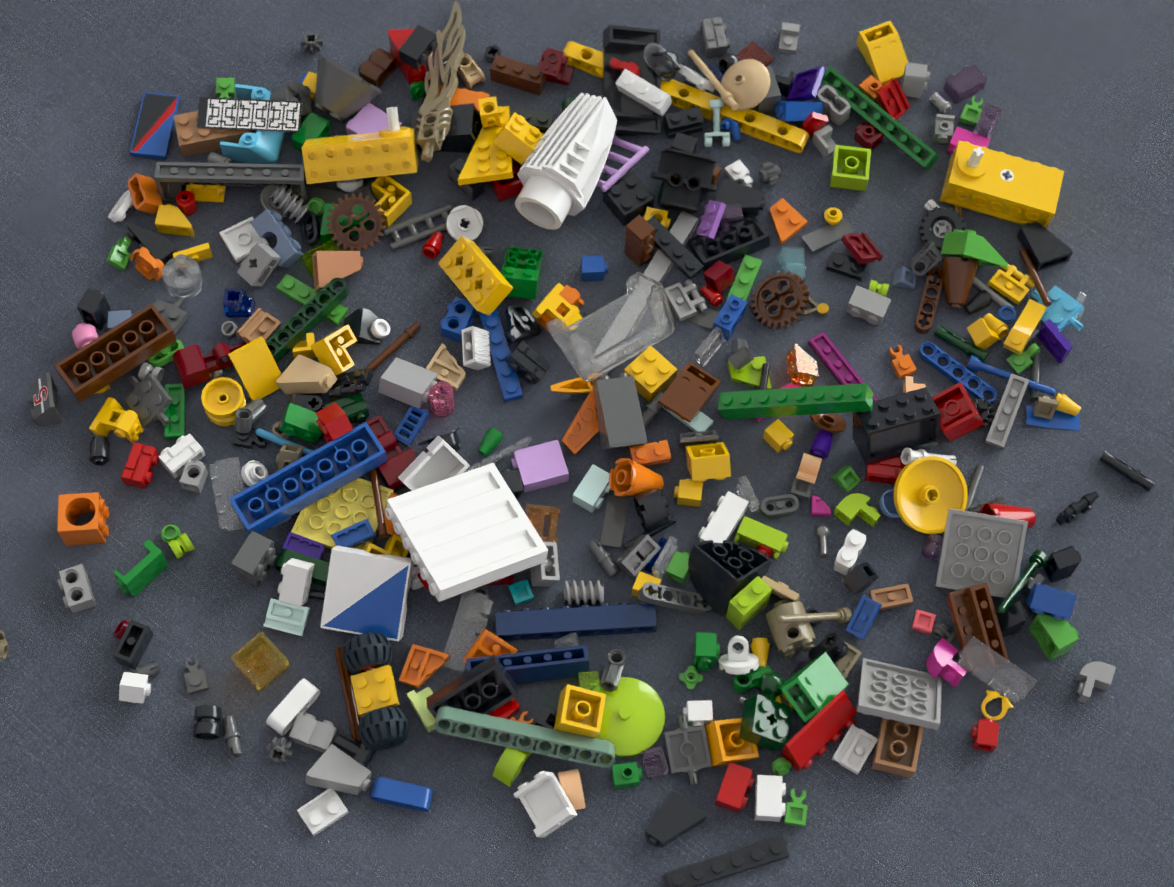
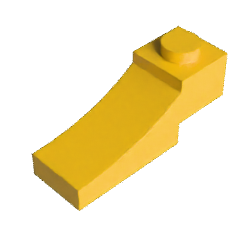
M1029 299L1023 312L1008 334L1003 347L1021 355L1047 307Z

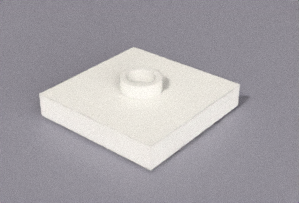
M253 217L219 232L236 263L245 260L250 254L251 248L257 243L269 245L265 238L259 237L250 222L254 220Z

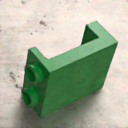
M149 539L143 544L148 554L125 576H122L117 570L113 572L116 577L114 581L118 584V588L125 595L129 593L133 598L169 566L162 551Z

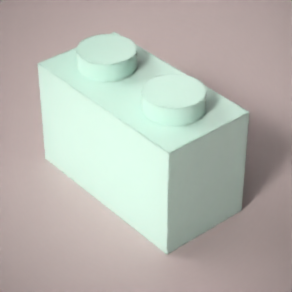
M593 464L573 493V503L591 513L594 512L595 508L599 509L604 501L603 496L611 491L609 487L610 473Z

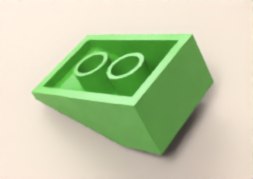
M954 229L953 232H945L941 254L950 257H962L963 260L967 261L968 258L979 261V265L986 267H1007L1008 263L984 237L976 235V231Z

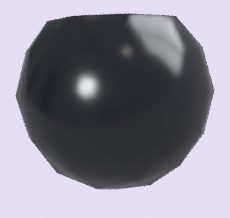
M733 53L722 55L718 63L720 71L725 74L740 59Z

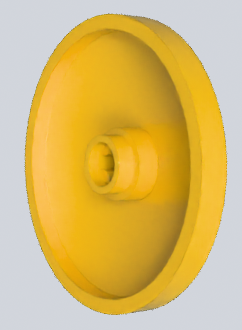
M937 456L917 458L908 463L897 477L894 487L895 508L901 520L909 528L925 534L942 533L945 530L948 508L964 511L966 509L968 490L964 476L956 465L945 458Z

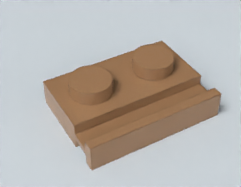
M259 307L237 331L236 336L242 337L246 343L262 336L266 342L281 326V322L269 313L263 312Z

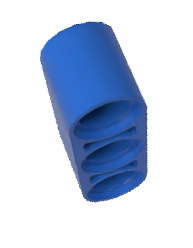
M376 777L370 798L381 803L428 812L433 790L424 786Z

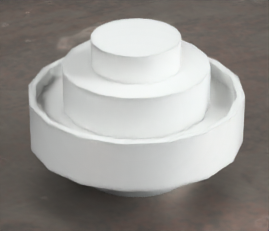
M363 178L337 181V187L345 192H354L363 186Z
M255 460L246 463L241 470L242 478L249 487L269 476L265 466Z

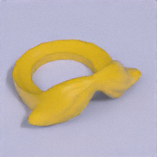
M986 690L987 695L982 701L981 712L986 718L998 721L1006 715L1009 708H1013V705L998 692ZM1000 697L1002 699L1001 713L996 717L989 716L985 710L986 704L994 698Z

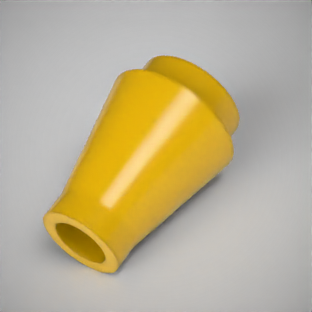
M991 313L983 317L988 328L997 333L1000 338L999 340L1008 334L1007 324L994 317Z
M1057 393L1054 397V400H1057L1058 403L1057 411L1077 416L1081 406L1077 405L1064 393Z
M753 638L750 644L752 654L758 657L759 667L766 666L770 647L768 638Z

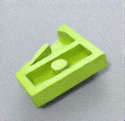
M765 356L754 357V360L740 370L735 369L731 362L728 361L731 381L744 383L753 388L754 386L759 387L762 365L766 363ZM768 376L767 389H772Z

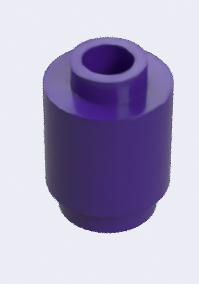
M819 430L815 434L810 448V453L813 456L822 459L828 457L833 443L832 433L826 430Z

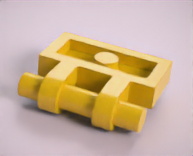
M1008 264L1007 267H1001L1006 273L999 269L990 279L988 285L1019 305L1030 290L1025 285L1033 288L1035 285L1028 274L1024 275L1017 270L1016 266Z

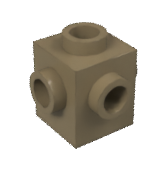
M284 444L276 457L278 471L302 458L303 447Z

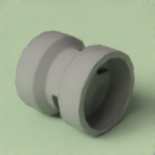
M143 363L139 370L138 379L142 381L150 373L161 383L164 369L160 367L154 368L151 364Z

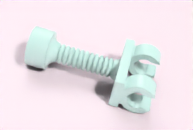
M722 99L709 100V107L714 110L713 133H704V147H712V136H722V147L730 146V132L720 131V108L724 107V101Z

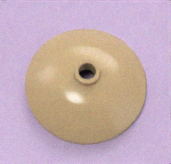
M745 59L733 64L725 72L721 80L722 86L734 96L735 102L739 105L738 111L748 110L757 106L767 95L771 82L768 69L761 62L754 59Z

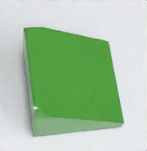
M843 466L831 477L846 493L851 491L861 481L851 466Z

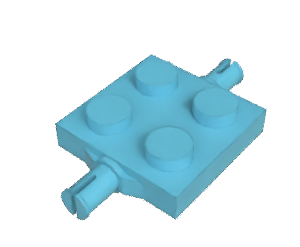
M1055 285L1047 293L1052 304L1046 308L1040 322L1044 323L1050 319L1060 332L1070 325L1080 331L1084 325L1077 321L1076 318L1084 309V306ZM1034 290L1031 293V297L1036 299L1039 304L1044 305L1037 290Z

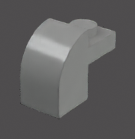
M782 22L778 52L796 54L799 24Z
M1098 661L1085 665L1075 678V680L1080 681L1076 692L1079 694L1078 701L1086 703L1091 696L1093 686L1106 691L1112 683L1116 667Z

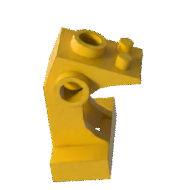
M558 283L531 314L538 318L543 312L547 313L556 320L555 326L557 330L573 331L578 327L582 316L579 314L580 310L575 305H570L559 295L565 287ZM559 305L567 312L564 317L556 311Z
M111 397L107 398L89 427L96 436L107 437L110 430H113L118 437H126L132 444L135 440L138 441V435L144 431L137 413L132 410H123L124 408Z

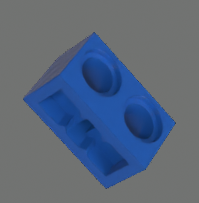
M731 294L713 322L712 333L728 341L746 313L747 302Z
M455 297L453 302L448 304L446 318H442L439 328L443 337L462 343L461 330L471 326L476 315V309L469 301Z

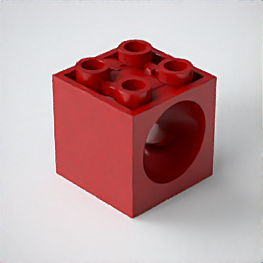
M961 382L932 397L941 413L940 427L950 442L984 425L974 403Z

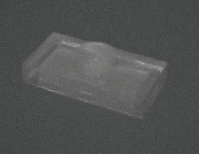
M715 326L694 354L700 366L704 367L724 343L725 338L721 328Z

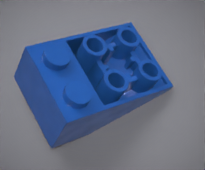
M1035 582L1027 594L1025 602L1032 612L1042 615L1048 612L1053 618L1064 621V618L1070 619L1077 595Z

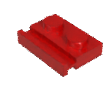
M891 78L889 82H886L874 92L882 109L895 120L903 115L905 110L911 108L897 78Z

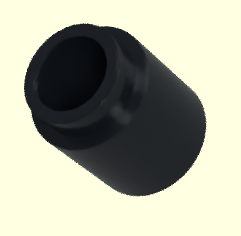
M94 436L90 442L89 460L94 465L102 466L109 462L110 442L105 436Z

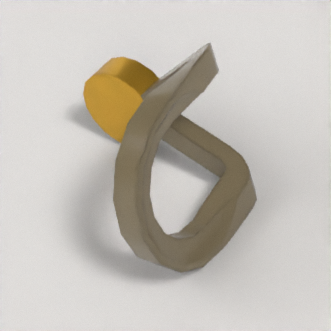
M806 296L816 308L807 311L803 309L802 312L805 316L814 312H818L819 315H826L829 312V306L826 303L818 305L809 296Z

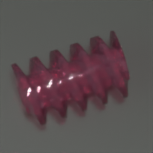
M438 382L429 392L431 411L437 417H447L455 409L453 388L448 382Z

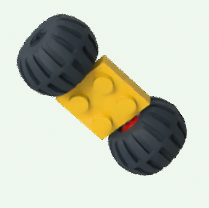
M376 632L363 633L350 638L344 645L342 659L346 668L354 674L351 676L358 714L362 716L358 725L360 740L370 750H384L398 746L407 739L409 721L402 710L394 707L399 705V700L390 666L393 657L391 643L385 635Z

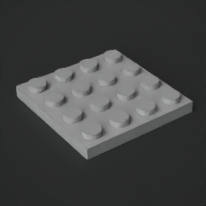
M948 508L935 586L959 590L968 586L987 583L991 596L1006 598L1018 581L1028 521Z
M863 658L857 712L883 717L888 720H896L905 724H913L926 729L938 730L941 714L942 677L938 675L936 678H933L927 672Z

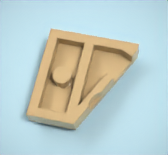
M441 344L426 369L438 373L437 382L457 391L466 378V373L457 364L456 359L447 351L446 346Z

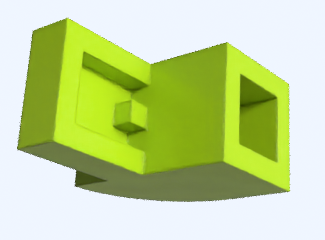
M860 493L846 496L836 506L833 514L847 526L859 516L872 528L875 527L881 516L877 509L868 506L870 497Z
M507 747L495 767L493 777L510 787L520 774L523 764L532 753Z

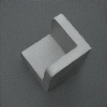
M829 125L814 132L812 143L824 158L834 153L836 145L831 138L833 130Z

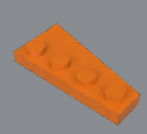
M593 388L561 439V442L573 455L599 431Z

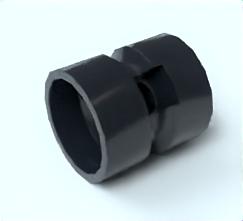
M199 705L195 707L194 719L197 723L194 724L193 737L202 740L220 738L221 726L218 722L221 721V707L215 705Z

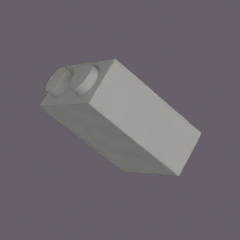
M396 357L381 376L378 392L420 409L424 402H428L431 393L436 391L438 387V382L436 381L438 373Z

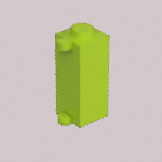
M744 516L734 539V542L738 543L740 541L754 548L759 544L767 546L773 550L772 556L776 560L781 552L785 553L789 544L786 541L788 534Z

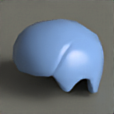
M894 489L887 490L879 499V509L888 518H899L894 504Z

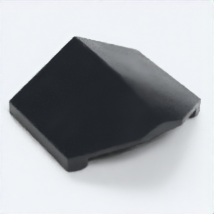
M357 309L344 319V326L349 325L357 339L355 343L380 345V339L376 338L371 332V324L379 318L369 309Z

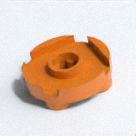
M145 247L136 249L130 255L131 262L134 260L136 263L134 267L145 278L149 280L154 278V282H157L163 277V268L165 267L163 262L150 255V252Z

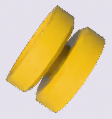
M220 377L213 379L202 390L201 400L206 415L211 422L218 426L234 425L236 410L247 406L242 387L231 378Z

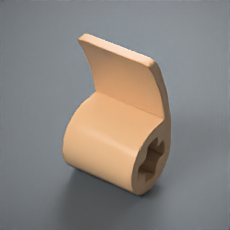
M804 453L796 478L815 484L822 458Z
M578 768L558 772L559 783L575 810L584 809L586 806Z

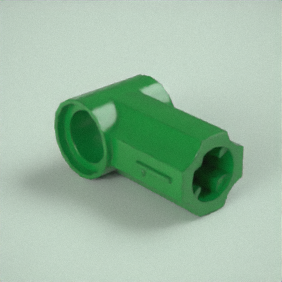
M766 665L759 667L755 671L752 669L747 674H735L732 688L737 693H746L749 689L759 687L758 683L761 676L767 672H772V670ZM738 679H744L747 684H740Z

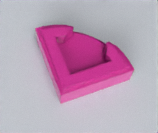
M812 495L811 516L830 517V507L820 497Z

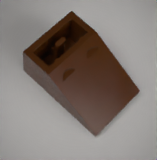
M689 362L679 372L658 403L690 423L713 399L721 381L692 362Z

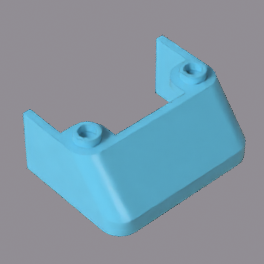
M235 84L238 99L270 100L271 92L263 87ZM257 130L256 133H245L240 137L239 144L221 141L222 154L224 157L229 156L232 161L276 164L279 161L286 131Z

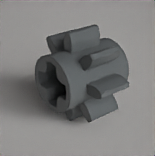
M310 32L303 35L304 40L300 42L305 53L308 52L313 55L321 51L320 46H323V41L320 39L319 34Z
M771 162L762 164L763 168L759 170L762 182H766L769 185L778 183L777 179L781 177L779 166Z
M274 737L266 748L270 751L268 757H271L276 763L282 760L286 762L294 751L290 749L292 742H289L285 737L278 739Z

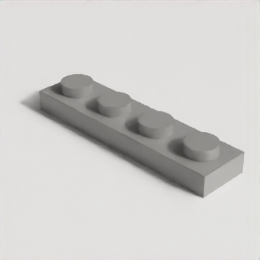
M1011 373L985 443L1001 449L1004 448L1029 379Z

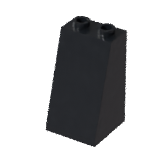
M474 103L451 106L453 114L450 130L442 142L441 150L438 151L470 153L483 127L481 116ZM419 109L412 110V117L409 120L411 128L415 129ZM416 144L417 150H422L421 146Z

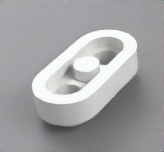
M129 190L120 197L108 215V218L114 223L117 221L121 222L127 214L125 212L128 208L134 205L133 195Z

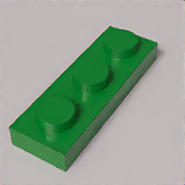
M166 384L165 390L173 401L165 412V415L170 420V423L165 426V439H178L181 436H185L186 389L183 388L182 384Z

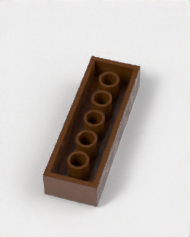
M150 304L54 366L61 379L80 403L177 341L173 329L156 307Z

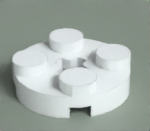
M461 205L454 208L448 215L446 228L449 235L455 241L461 236L473 241L482 231L483 219L475 208ZM462 219H464L465 222H469V224L467 225V229L460 226V224L462 223Z

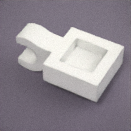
M740 159L725 167L724 172L732 181L740 182L742 185L752 188L750 183L753 180L749 176L750 172Z

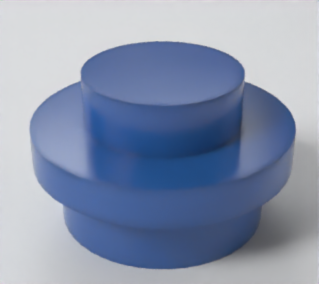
M1003 306L998 310L997 317L1005 324H1010L1016 319V311L1011 306Z

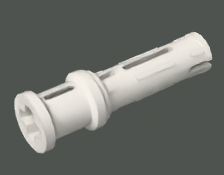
M904 448L901 453V461L904 465L925 456L942 457L954 465L957 460H951L956 459L954 455L927 453L923 449L916 451L911 448Z

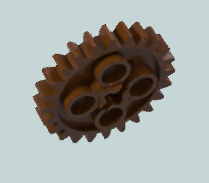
M352 192L351 198H349L345 194V200L338 198L339 204L332 203L335 209L328 210L332 214V216H326V219L331 221V223L326 224V227L332 228L328 231V234H334L331 239L332 241L338 239L337 246L344 244L343 250L350 247V251H353L354 248H357V251H361V247H364L368 251L367 245L374 248L373 241L380 242L377 236H384L380 229H386V226L381 225L386 219L380 217L384 214V211H378L381 207L380 204L374 206L375 199L368 201L369 195L362 198V193H359L358 197H355L354 192ZM355 205L363 207L361 214L357 215L353 212ZM367 212L370 213L368 217L359 222V227L354 225L347 232H342L343 229L353 223V218L358 220ZM344 215L348 217V223L346 225H340L338 223V218L340 216ZM366 220H372L374 222V227L372 229L368 230L364 228V222ZM351 231H357L359 233V238L357 240H351L349 238V233Z
M783 270L780 271L779 275L774 271L772 277L767 274V280L761 278L762 284H756L758 290L752 291L756 296L750 298L754 302L750 307L754 310L752 313L757 316L756 319L762 325H768L770 329L775 326L777 330L780 329L781 325L784 329H787L788 323L794 326V320L800 322L798 316H805L802 311L803 309H808L805 303L810 302L806 297L810 293L806 290L808 286L804 283V280L799 278L796 273L793 275L790 271L785 273ZM785 285H788L787 288L782 291V288ZM771 294V297L766 300L767 295ZM795 300L794 304L789 306V303ZM778 309V312L773 315V312Z

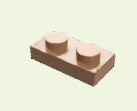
M908 583L869 592L870 599L882 604L880 610L913 604Z

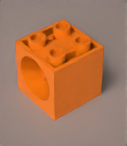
M99 492L59 495L57 532L65 545L106 543V536H109V527L106 525V518H109V507L105 505V500L101 498ZM88 512L95 513L89 523L82 526L74 525L75 520L80 515Z

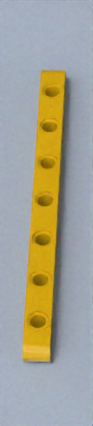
M573 41L567 42L563 50L566 56H568L567 65L603 79V52ZM661 79V90L670 95L672 106L682 110L699 106L703 118L711 121L714 120V110L709 107V100L721 99L720 97L674 79L670 81ZM725 103L724 107L720 108V123L723 119L730 118L738 122L740 132L765 142L801 153L808 141L809 134L806 131L752 109L743 111L733 110Z

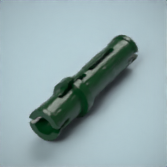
M941 325L935 331V336L962 350L967 356L974 355L979 357L982 363L989 354L988 351L976 346L973 341L969 342Z

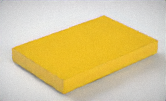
M262 336L228 354L251 401L257 398L262 399L280 389L276 380L282 374Z

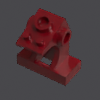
M548 47L546 51H543L538 67L541 68V74H546V81L569 86L574 73V68L566 66L568 56H566L565 52Z

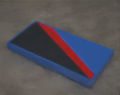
M144 92L130 149L131 156L167 159L175 124L174 115H177L180 103L179 96Z

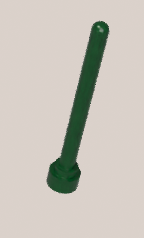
M1036 550L1030 556V565L999 606V613L1003 614L1006 612L1034 571L1044 566L1047 561V556L1044 552Z

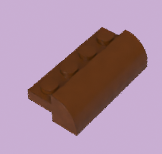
M976 584L945 594L967 672L1008 661L1009 657L988 584Z

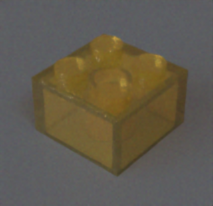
M262 631L230 657L233 665L259 693L290 667L288 659Z

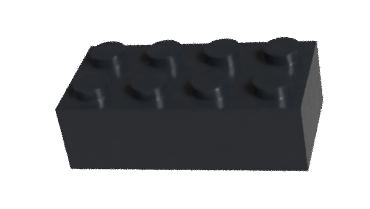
M493 655L426 698L427 709L435 720L438 709L444 706L488 715L518 696V689L503 665Z

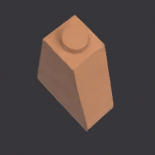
M316 251L312 255L314 291H320L334 278L345 279L360 271L363 267V257L360 256V251Z

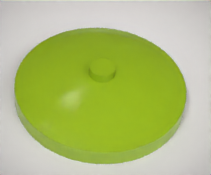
M621 677L617 690L612 692L605 691L600 685L594 689L595 692L606 694L600 733L595 738L612 742L615 746V757H635L645 753L656 744L664 728L665 711L660 697L652 687L635 678Z

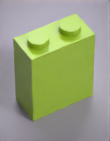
M757 576L729 601L726 618L740 631L768 605L772 589Z

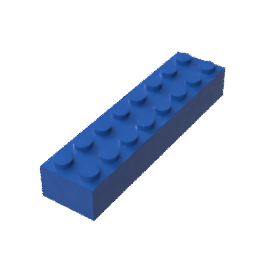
M367 422L229 498L231 507L248 535L251 531L260 534L387 462L386 451Z

